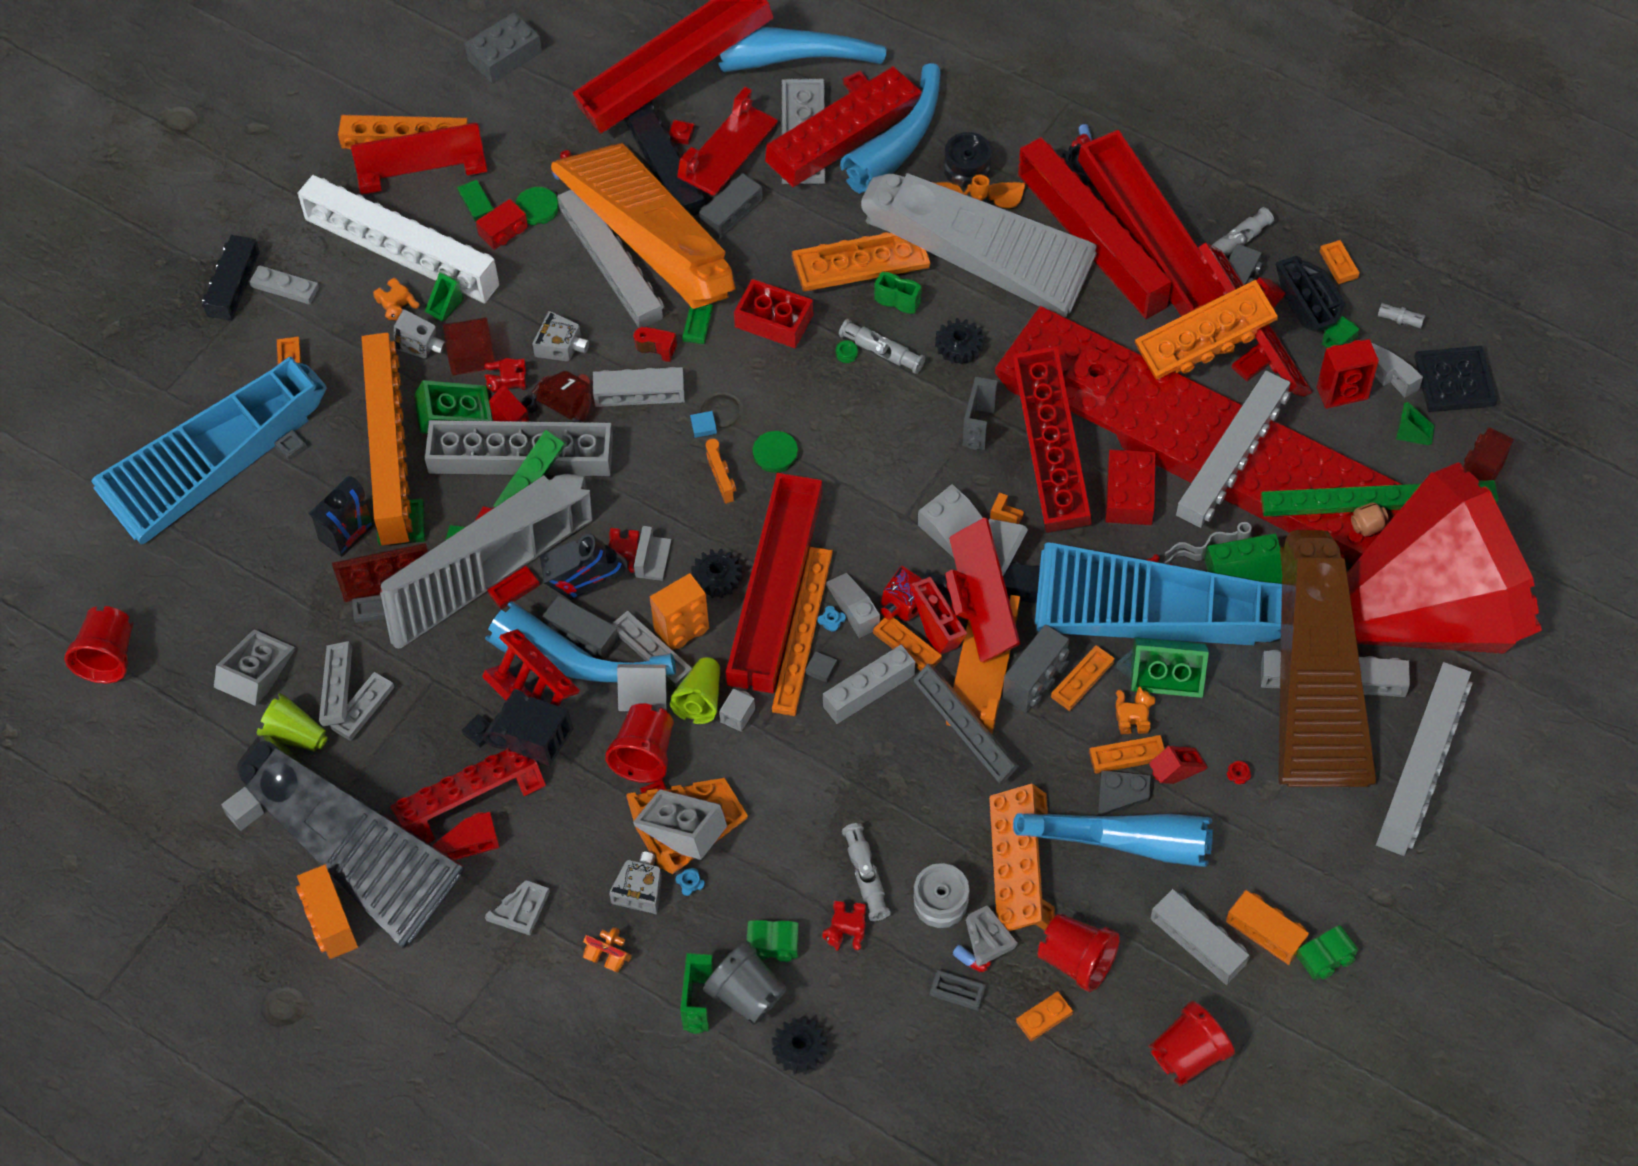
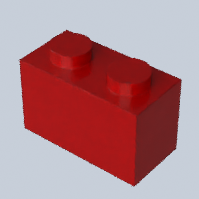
M508 199L476 221L478 235L493 250L505 245L508 240L517 234H521L528 228L526 214L511 199Z

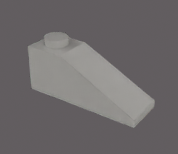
M847 573L827 581L828 589L858 638L872 633L873 628L880 623V614L869 596Z

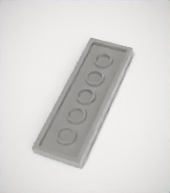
M782 79L783 135L824 109V79ZM825 168L800 184L825 183ZM782 178V184H789Z

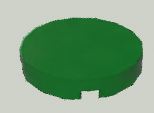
M532 187L526 189L516 199V205L526 214L527 224L548 223L558 213L557 197L547 188Z
M770 431L762 434L754 442L752 449L754 462L761 466V469L772 473L786 471L789 469V466L794 465L798 456L796 441L792 436L781 431Z

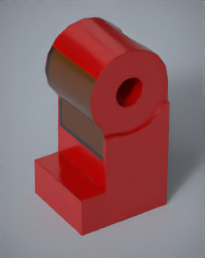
M640 327L635 330L633 336L638 352L660 354L663 361L671 362L677 347L676 333L648 327Z

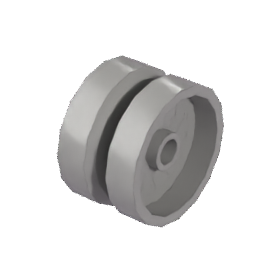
M945 863L932 864L924 868L917 876L914 884V909L920 920L929 926L946 928L959 923L965 916L969 902V885L963 872L955 866Z

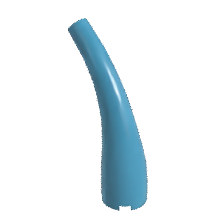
M760 27L721 53L722 62H718L723 72L757 68L778 62L811 57H837L882 64L886 56V48L883 45L842 35Z
M926 64L923 66L920 86L923 88L922 95L912 112L904 120L841 159V170L846 169L849 176L846 181L857 193L865 192L873 177L893 174L907 160L921 141L932 120L938 101L941 73L938 65Z
M514 601L508 603L510 609L506 613L500 610L488 628L492 632L491 636L487 635L485 637L488 642L506 653L508 646L499 637L501 634L518 629L566 677L594 682H618V664L666 665V676L676 674V664L672 653L652 656L650 661L634 663L596 659ZM515 654L514 658H516V659L522 661V660Z
M1018 813L1013 820V830L1018 836L1041 837L1103 846L1162 862L1199 867L1208 866L1209 862L1204 860L1205 854H1211L1213 829H1207V824H1212V818L1167 813L1134 816H1076Z

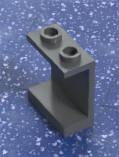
M975 377L963 423L962 446L973 450H985L987 421L977 420L974 417L976 410L994 414L998 381Z

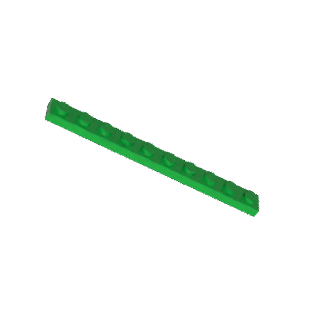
M1479 481V487L1486 486L1491 491L1496 503H1498L1495 481ZM1421 484L1261 492L1263 516L1354 512L1356 508L1372 502L1376 503L1380 508L1384 507L1385 510H1400Z

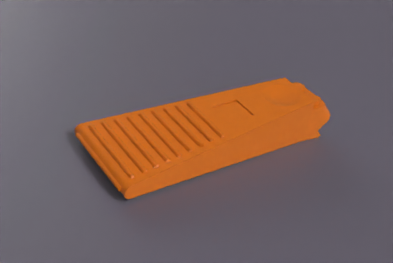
M623 143L552 162V171L685 299L692 309L728 298L727 292L736 289L731 267L724 260L726 252Z

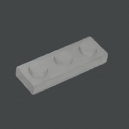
M260 265L249 281L253 288L306 304H311L319 290L317 282Z
M374 672L347 704L345 722L330 725L331 729L351 741L395 688L393 682Z

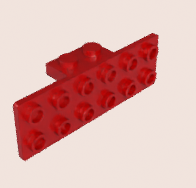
M982 518L949 537L957 571L952 569L946 572L945 576L947 589L952 600V609L956 616L970 620L980 662L985 663L1018 646L1020 640L990 524L987 518Z

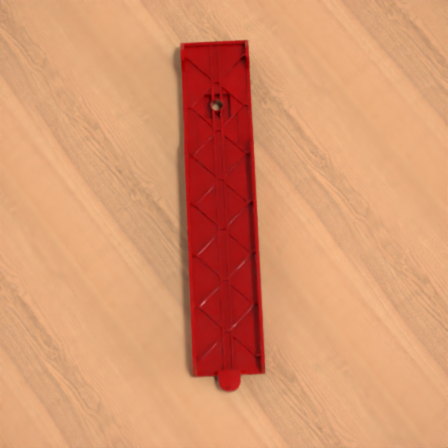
M1042 306L1038 308L995 367V374L1010 392L1020 396L1012 354L1058 346L1070 411L1116 434L1121 447L1125 450L1155 452L1156 466L1190 483L1193 482L1243 406L1174 371L1156 380L1143 356ZM1271 420L1265 437L1260 436L1258 439L1259 444L1254 454L1249 453L1247 456L1248 462L1242 471L1238 470L1236 473L1237 479L1231 488L1227 487L1225 490L1226 496L1224 500L1289 533L1294 530L1327 531L1337 543L1340 554L1345 555V561L1354 565L1381 532L1370 536H1363L1361 533L1357 534L1351 522V516H1353L1354 512L1263 516L1261 492L1402 484ZM1386 510L1388 514L1386 526L1399 510Z

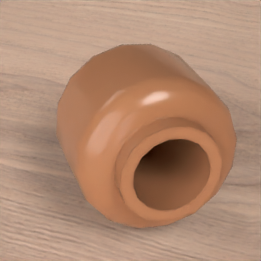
M1374 502L1356 508L1353 516H1351L1354 530L1357 534L1361 533L1363 536H1370L1381 532L1386 527V521L1388 520L1385 508H1380Z

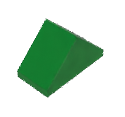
M439 272L425 312L440 321H445L463 301L459 281L443 272Z
M1409 402L1404 403L1398 422L1396 439L1431 445L1434 425Z

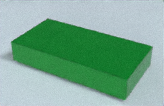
M477 179L457 187L459 195L475 222L493 210Z
M707 304L692 309L690 306L682 336L684 342L705 344L713 312V304Z

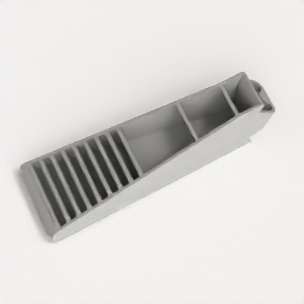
M908 173L905 177L896 174L873 177L861 201L862 210L868 216L866 219L868 224L884 229L1039 307L1042 306L1063 317H1066L1068 312H1071L1096 255L1095 250L1097 247L1092 242Z
M562 474L555 476L550 481L545 476H542L382 582V592L380 594L390 643L395 648L406 646L485 593L489 588L512 575L574 532L592 523L590 490L586 488L585 476Z

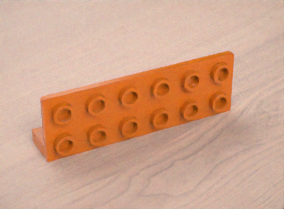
M1011 595L1009 602L1016 625L1020 596ZM968 620L967 635L964 638L953 689L989 732L993 734L1010 650L985 663L980 662L970 620Z
M1028 784L990 796L996 917L1008 931L1031 925H1037L1045 931L1050 921L1055 917L1054 906L1042 899L1038 837L1018 836L1013 830V820L1018 813L1048 814L1047 794L1034 784Z

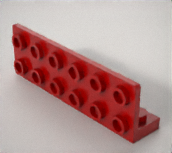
M745 86L734 98L732 114L700 150L690 147L680 158L677 177L715 196L777 125L778 120L751 106L753 102L751 99L752 90Z
M478 123L351 145L360 194L382 191L380 178L463 163L466 176L487 172Z
M507 748L496 755L486 757L475 765L465 767L461 772L444 777L440 782L430 787H424L409 797L399 799L390 808L401 825L430 843L435 838L427 820L513 778L516 779L523 796L546 786L535 760Z

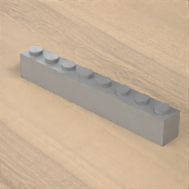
M572 190L558 195L560 211L638 328L649 326L663 319L662 309H664L662 300L660 297H655L651 284L648 281L645 282L641 269L638 266H634L630 253L624 251L620 238L613 235L612 228Z
M1268 371L1264 372L1179 501L1176 516L1200 528L1205 521L1209 522L1215 513L1214 507L1216 504L1220 505L1226 496L1225 490L1227 487L1231 488L1237 479L1236 473L1238 470L1242 471L1248 462L1247 456L1249 453L1254 454L1259 444L1258 439L1260 436L1264 438L1269 430V422L1276 420L1280 412L1279 407L1281 404L1285 405L1291 395V392L1288 391L1289 381Z

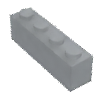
M683 367L593 372L595 407L685 402Z
M899 645L824 692V709L836 724L840 723L915 675L914 659L902 645Z
M1172 889L1152 909L1150 919L1224 984L1227 985L1247 965L1249 954H1247L1245 947L1240 943L1232 941L1223 928L1220 926L1216 927L1211 923L1208 916L1203 911L1196 910L1183 894H1178Z

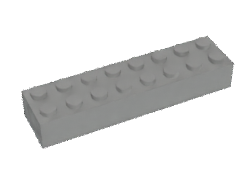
M429 421L425 462L429 474L515 475L543 432L549 429L568 443L546 475L610 476L613 447L611 423Z
M1443 662L1376 846L1402 856L1405 855L1407 848L1413 849L1459 718L1473 682L1468 681L1471 675L1470 671Z

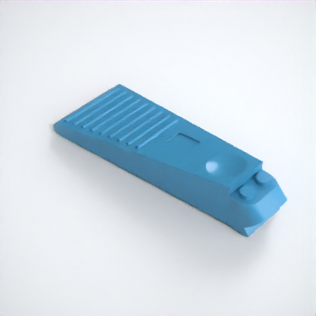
M288 357L264 375L96 475L92 479L94 490L130 536L140 544H144L275 447L274 443L292 430L295 432L309 420L306 416L312 413L320 404L326 391V385L308 365L297 363L292 357Z
M1045 543L1044 550L1041 551L1035 624H1037L1038 632L1044 625H1047L1060 634L1254 645L1255 641L1271 642L1281 639L1282 584L1258 582L1056 543Z

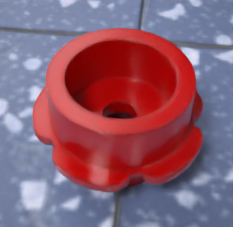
M1235 761L1228 766L1227 777L1230 781H1234L1235 784H1244L1246 780L1250 779L1251 772L1245 762Z

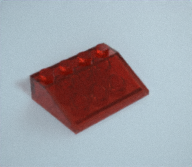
M424 543L332 562L344 602L352 601V599L381 595L382 582L430 551L428 545Z

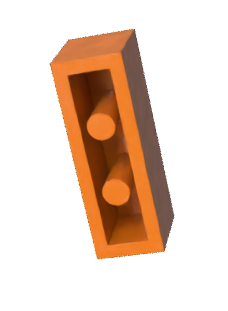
M1247 890L1244 891L1230 909L1226 919L1228 924L1287 965L1296 957L1298 949L1305 945L1309 935L1301 924L1293 923L1285 917L1281 910L1270 907L1264 903L1259 895L1251 894Z

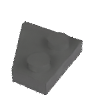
M1101 771L1098 816H1106V813L1118 809L1122 811L1128 809L1131 805H1140L1148 802L1151 775Z

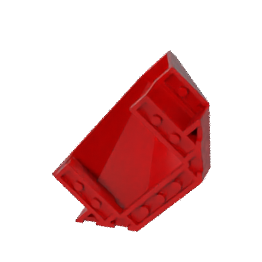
M1459 462L1436 472H1431L1347 572L1357 644L1504 654L1516 644V641L1542 631L1541 624L1536 617V614L1539 613L1537 598L1532 595L1530 587L1535 586L1533 576L1491 491L1486 486L1480 488L1478 479L1470 472L1465 473Z

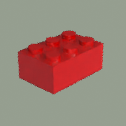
M752 279L734 311L735 328L796 349L813 317V299Z
M1370 339L1355 340L1348 344L1333 345L1326 348L1316 387L1325 409L1368 400L1379 362Z
M1109 449L1105 523L1152 525L1155 492V452Z

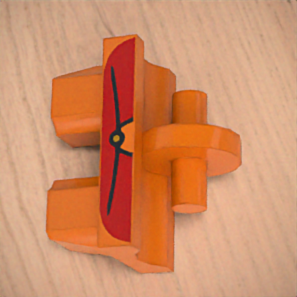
M613 927L610 932L605 930L600 932L599 936L606 939L605 943L587 935L583 941L587 944L583 958L597 963L602 951L609 953L604 967L615 972H619L624 962H629L632 955L613 947L615 944L623 946L625 943V939L618 937L620 930L616 927Z

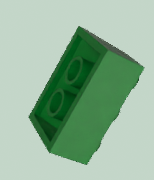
M1276 533L1207 546L1205 563L1208 572L1258 582L1282 584L1280 545Z
M1134 637L1131 661V691L1137 692L1139 686H1141L1142 690L1148 691V693L1203 698L1209 654L1206 644Z

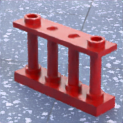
M518 629L500 635L499 639L508 646L501 664L486 669L482 676L505 701L514 689L522 691L528 698L533 697L540 700L547 685L555 693L551 704L560 706L563 699L579 694L580 691ZM515 654L524 662L517 678L509 672ZM531 670L539 677L532 694L524 687Z

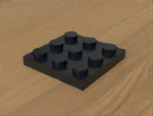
M1482 346L1415 352L1414 358L1417 370L1423 377L1421 386L1428 412L1496 405L1497 399Z

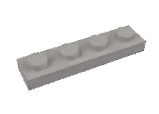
M626 611L611 624L617 627L618 637L645 661H650L652 656L672 653L676 664V674L666 676V680L675 688L680 685L692 669L629 611Z
M349 641L327 645L319 715V722L322 726L343 723L346 720L352 645Z

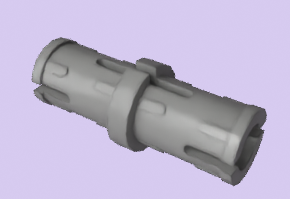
M1381 303L1377 317L1396 321V324L1401 325L1403 323L1421 329L1425 315L1408 311L1405 307L1397 308Z

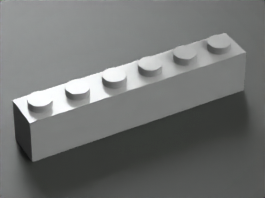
M1269 650L1263 652L1261 660V687L1280 689L1281 651ZM1374 656L1359 657L1363 692L1365 695L1406 697L1410 686L1408 660H1401L1399 658L1379 659Z

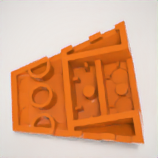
M725 778L695 782L692 786L686 787L677 785L665 790L721 806L727 827L715 842L748 818L747 813ZM658 789L647 790V793L637 795L636 792L627 794L633 821L655 796ZM635 827L649 852L656 856L655 862L659 868L674 874L694 859L693 857L679 854Z

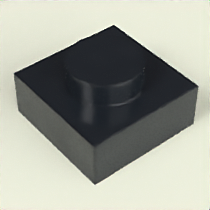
M477 714L462 729V733L481 748L486 743L483 740V735L491 723Z

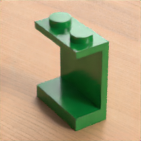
M686 954L680 1013L683 1030H687L689 1033L700 1034L702 1031L709 1032L707 1008L691 1007L693 984L706 983L714 972L712 955Z

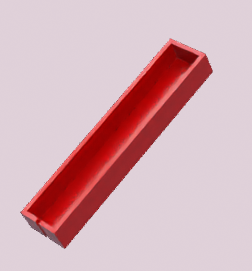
M767 0L709 1L574 91L572 94L578 108L590 120L598 132L602 134L772 20L773 15L769 2Z
M1119 129L1081 145L1078 161L1120 225L1129 231L1134 241L1141 244L1144 252L1156 261L1163 273L1168 274L1170 277L1169 299L1180 316L1224 296V287L1221 283L1218 284L1212 276L1214 271L1202 261L1200 257L1202 253Z
M1040 137L1021 147L1019 156L1021 163H1019L1018 176L1070 235L1096 245V255L1093 261L1138 312L1147 320L1166 309L1171 287V279L1168 274L1161 271L1156 261L1144 252L1141 244L1134 241L1129 231L1124 229L1118 223L1117 218L1107 211L1103 202L1098 200L1092 194L1091 189L1080 181L1077 173L1071 171L1065 160L1054 152L1051 144L1046 143Z
M782 473L776 474L726 669L727 686L748 689L749 685H751L755 691L774 694L823 495L822 480Z

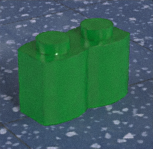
M880 272L874 284V300L884 306L896 307L901 312L915 314L921 303V285L913 280L900 279L893 273Z
M748 921L747 940L754 946L757 952L756 955L762 961L774 957L779 961L788 962L798 958L799 924L792 921Z
M1341 925L1300 947L1296 956L1313 980L1319 978L1324 980L1335 972L1334 968L1341 965L1344 968L1352 964L1356 960L1355 956L1358 949Z

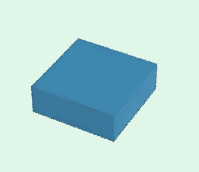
M712 411L690 415L695 438L717 434Z

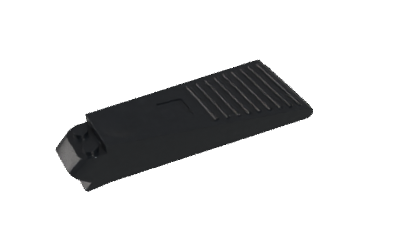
M261 735L257 737L237 764L238 774L254 797L321 865H326L329 874L398 945L406 948L409 943L411 944L461 878V873L465 867L298 757L286 745L270 736Z

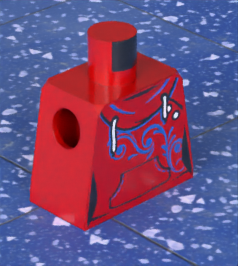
M904 566L897 570L883 591L881 604L884 607L881 609V613L888 620L897 615L904 621H909L919 615L910 586L912 583L923 579Z

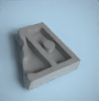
M524 881L517 887L514 893L509 894L502 900L500 906L494 911L486 913V921L531 935L550 893L549 888Z
M988 905L967 916L966 924L978 966L1015 949L1018 943Z

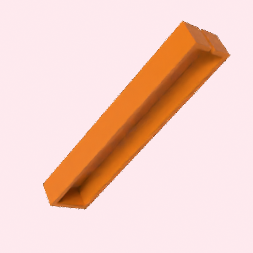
M389 333L362 336L374 521L381 545L409 542V533L413 532L411 518L409 519L411 505L407 496L410 495L409 483L406 481L408 467L405 462V458H407L406 446L403 444L405 430L404 426H402L404 414L400 405L403 403L401 390H399V386H401V377L398 372V368H400L399 356L394 355L396 354L395 341L390 340Z

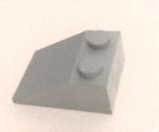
M951 484L918 511V526L954 558L949 537L983 517L970 500Z
M257 630L251 631L216 665L214 688L256 706L270 691L294 653L295 647Z
M661 789L633 822L635 827L679 854L700 860L727 827L719 804Z

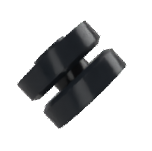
M962 132L948 140L945 145L944 173L950 182L967 188L968 184H972L974 176L984 175L987 178L989 177L991 170V145L986 138L974 132Z

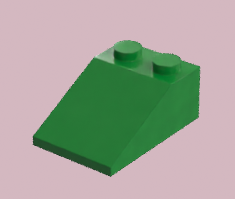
M423 380L414 394L420 433H428L429 421H492L487 387L485 385Z

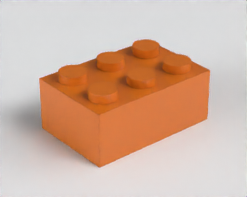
M691 573L650 596L654 632L671 650L682 648L689 640L702 636L709 629L706 593Z
M326 865L297 875L300 885L295 887L303 903L304 911L311 924L312 932L321 953L326 951L329 959L357 949L358 945Z

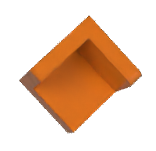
M999 493L991 509L990 519L1020 524L1024 512L1008 506V495Z

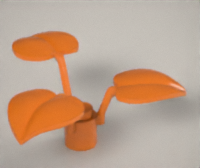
M976 175L972 178V184H968L964 195H968L970 192L972 198L980 201L988 196V199L990 201L994 200L995 205L998 207L1013 208L1021 202L1025 183L1008 182L989 185V179L986 176ZM935 183L963 194L962 189L953 183Z

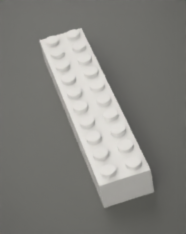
M312 175L298 192L305 220L435 281L439 272H443L459 281L463 294L482 303H486L499 286L495 261L489 254L478 252L469 245H463L450 236L446 237L438 233L433 228L424 227L415 220H409L401 216L396 211H390L378 203H372L361 195H355L347 191L344 187L331 184L324 178Z

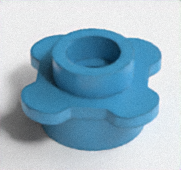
M827 606L824 614L818 617V623L823 625L826 630L836 631L841 626V622L845 621L846 616L844 613L836 611L833 606Z
M695 868L685 870L676 876V883L680 884L682 894L685 896L691 895L697 889L702 890L705 886L704 881L700 880L698 870Z

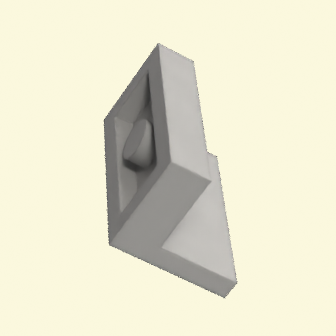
M642 527L634 563L635 577L663 581L672 540L653 537L652 527Z

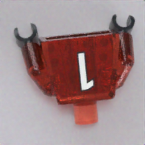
M568 371L544 376L532 390L533 394L522 399V405L525 408L529 405V412L534 413L538 407L537 400L570 420L575 418L573 422H584L591 407L590 380L584 374L577 377Z

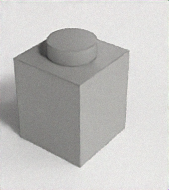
M733 689L719 711L720 722L742 732L755 711L754 698L746 691Z
M243 787L221 804L226 816L240 831L264 814L261 803L246 787Z

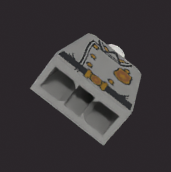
M403 309L394 325L396 350L421 358H427L431 350L441 354L445 348L446 341L436 338V326Z
M548 311L532 345L535 357L569 361L575 351L587 352L589 340L581 338L580 326L577 323Z
M642 852L639 862L631 860L625 862L610 890L611 904L657 914L662 875L661 869L653 866L656 858L654 854Z

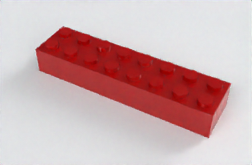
M892 66L768 143L765 162L794 188L909 115L918 103L922 91Z
M1058 346L1012 354L1045 531L1049 533L1092 525Z

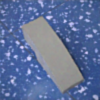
M1372 343L1379 360L1375 377L1380 383L1385 386L1391 382L1404 398L1418 391L1423 377L1402 358Z

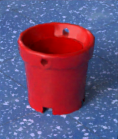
M97 606L92 607L88 610L75 641L69 645L64 657L66 666L75 675L94 683L109 684L118 682L125 677L127 671V651L133 622L130 624L128 622L129 616L117 608L104 606L103 611H96Z
M638 703L629 708L616 739L610 743L605 755V761L612 771L627 780L638 783L657 782L666 775L668 767L667 751L674 724L672 716L666 710L660 708L658 713L651 710L652 704Z
M1062 913L1061 915L1057 914L1050 921L1044 932L1047 935L1045 943L1040 941L1038 958L1075 979L1076 984L1080 988L1092 992L1103 982L1113 964L1120 942L1119 933L1106 926L1099 929Z
M1195 1001L1188 1002L1182 1008L1181 1015L1156 1040L1148 1045L1149 1048L1153 1049L1150 1052L1167 1075L1169 1073L1177 1075L1173 1081L1179 1086H1183L1216 1062L1225 1061L1235 1054L1234 1047L1221 1026L1205 1008Z

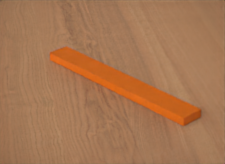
M816 547L809 548L772 705L773 713L796 716L833 550Z

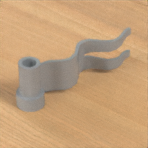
M1241 522L1238 524L1236 532H1215L1209 536L1206 544L1202 547L1179 542L1166 551L1165 556L1170 555L1179 548H1185L1194 553L1186 550L1177 551L1164 564H1170L1179 556H1186L1195 561H1201L1205 559L1207 546L1252 538L1251 525L1247 522Z

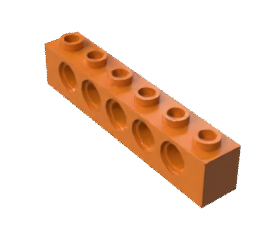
M341 115L338 137L341 148L351 149L353 144L468 124V119Z

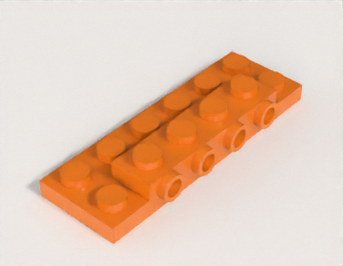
M889 232L792 251V259L803 292L878 278L880 272L899 274L930 267V260L925 249Z
M1254 280L1135 339V344L1157 380L1173 371L1176 373L1180 371L1188 373L1194 369V364L1200 361L1208 363L1214 359V354L1220 351L1228 353L1235 348V344L1241 341L1243 343L1252 341L1258 329L1276 321L1278 316L1259 284Z

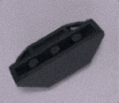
M1298 256L1276 262L1281 289L1286 293L1284 297L1302 327L1319 331L1336 325L1344 309L1345 302L1326 271L1312 263L1303 261Z

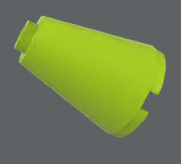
M710 657L699 659L672 694L670 707L681 719L686 720V717L694 719L693 723L706 724L714 719L718 708L720 665L716 660Z
M279 693V700L274 698L261 719V722L264 723L263 729L258 728L257 735H267L283 744L313 752L317 749L321 750L328 739L325 736L326 730L287 696Z

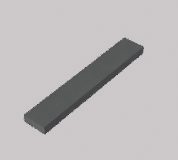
M927 664L913 682L999 783H1004L1019 766L932 664Z

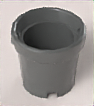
M746 940L736 947L716 968L706 981L703 990L712 998L718 997L754 1026L780 1000L786 992L787 986L756 955L757 952L754 946Z

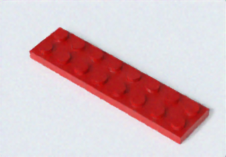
M1206 242L1199 247L1202 253L1200 256L1202 261L1214 271L1212 276L1218 284L1221 283L1224 287V295L1244 286L1221 249ZM1270 324L1258 329L1255 334L1259 342L1257 346L1264 356L1267 355L1270 359L1269 366L1276 374L1279 373L1281 378L1290 382L1288 391L1303 397L1311 394V388Z

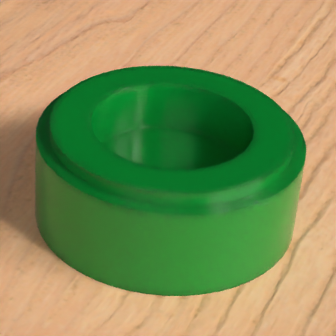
M845 340L837 344L836 358L840 362L851 363L856 360L858 347L854 342Z

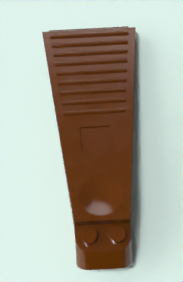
M1294 530L1287 535L1285 546L1280 548L1282 604L1278 781L1280 785H1287V787H1368V785L1375 784L1376 775L1345 559L1341 558L1339 547L1329 532L1324 530Z

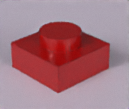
M674 120L669 132L671 142L689 145L695 130L694 124Z

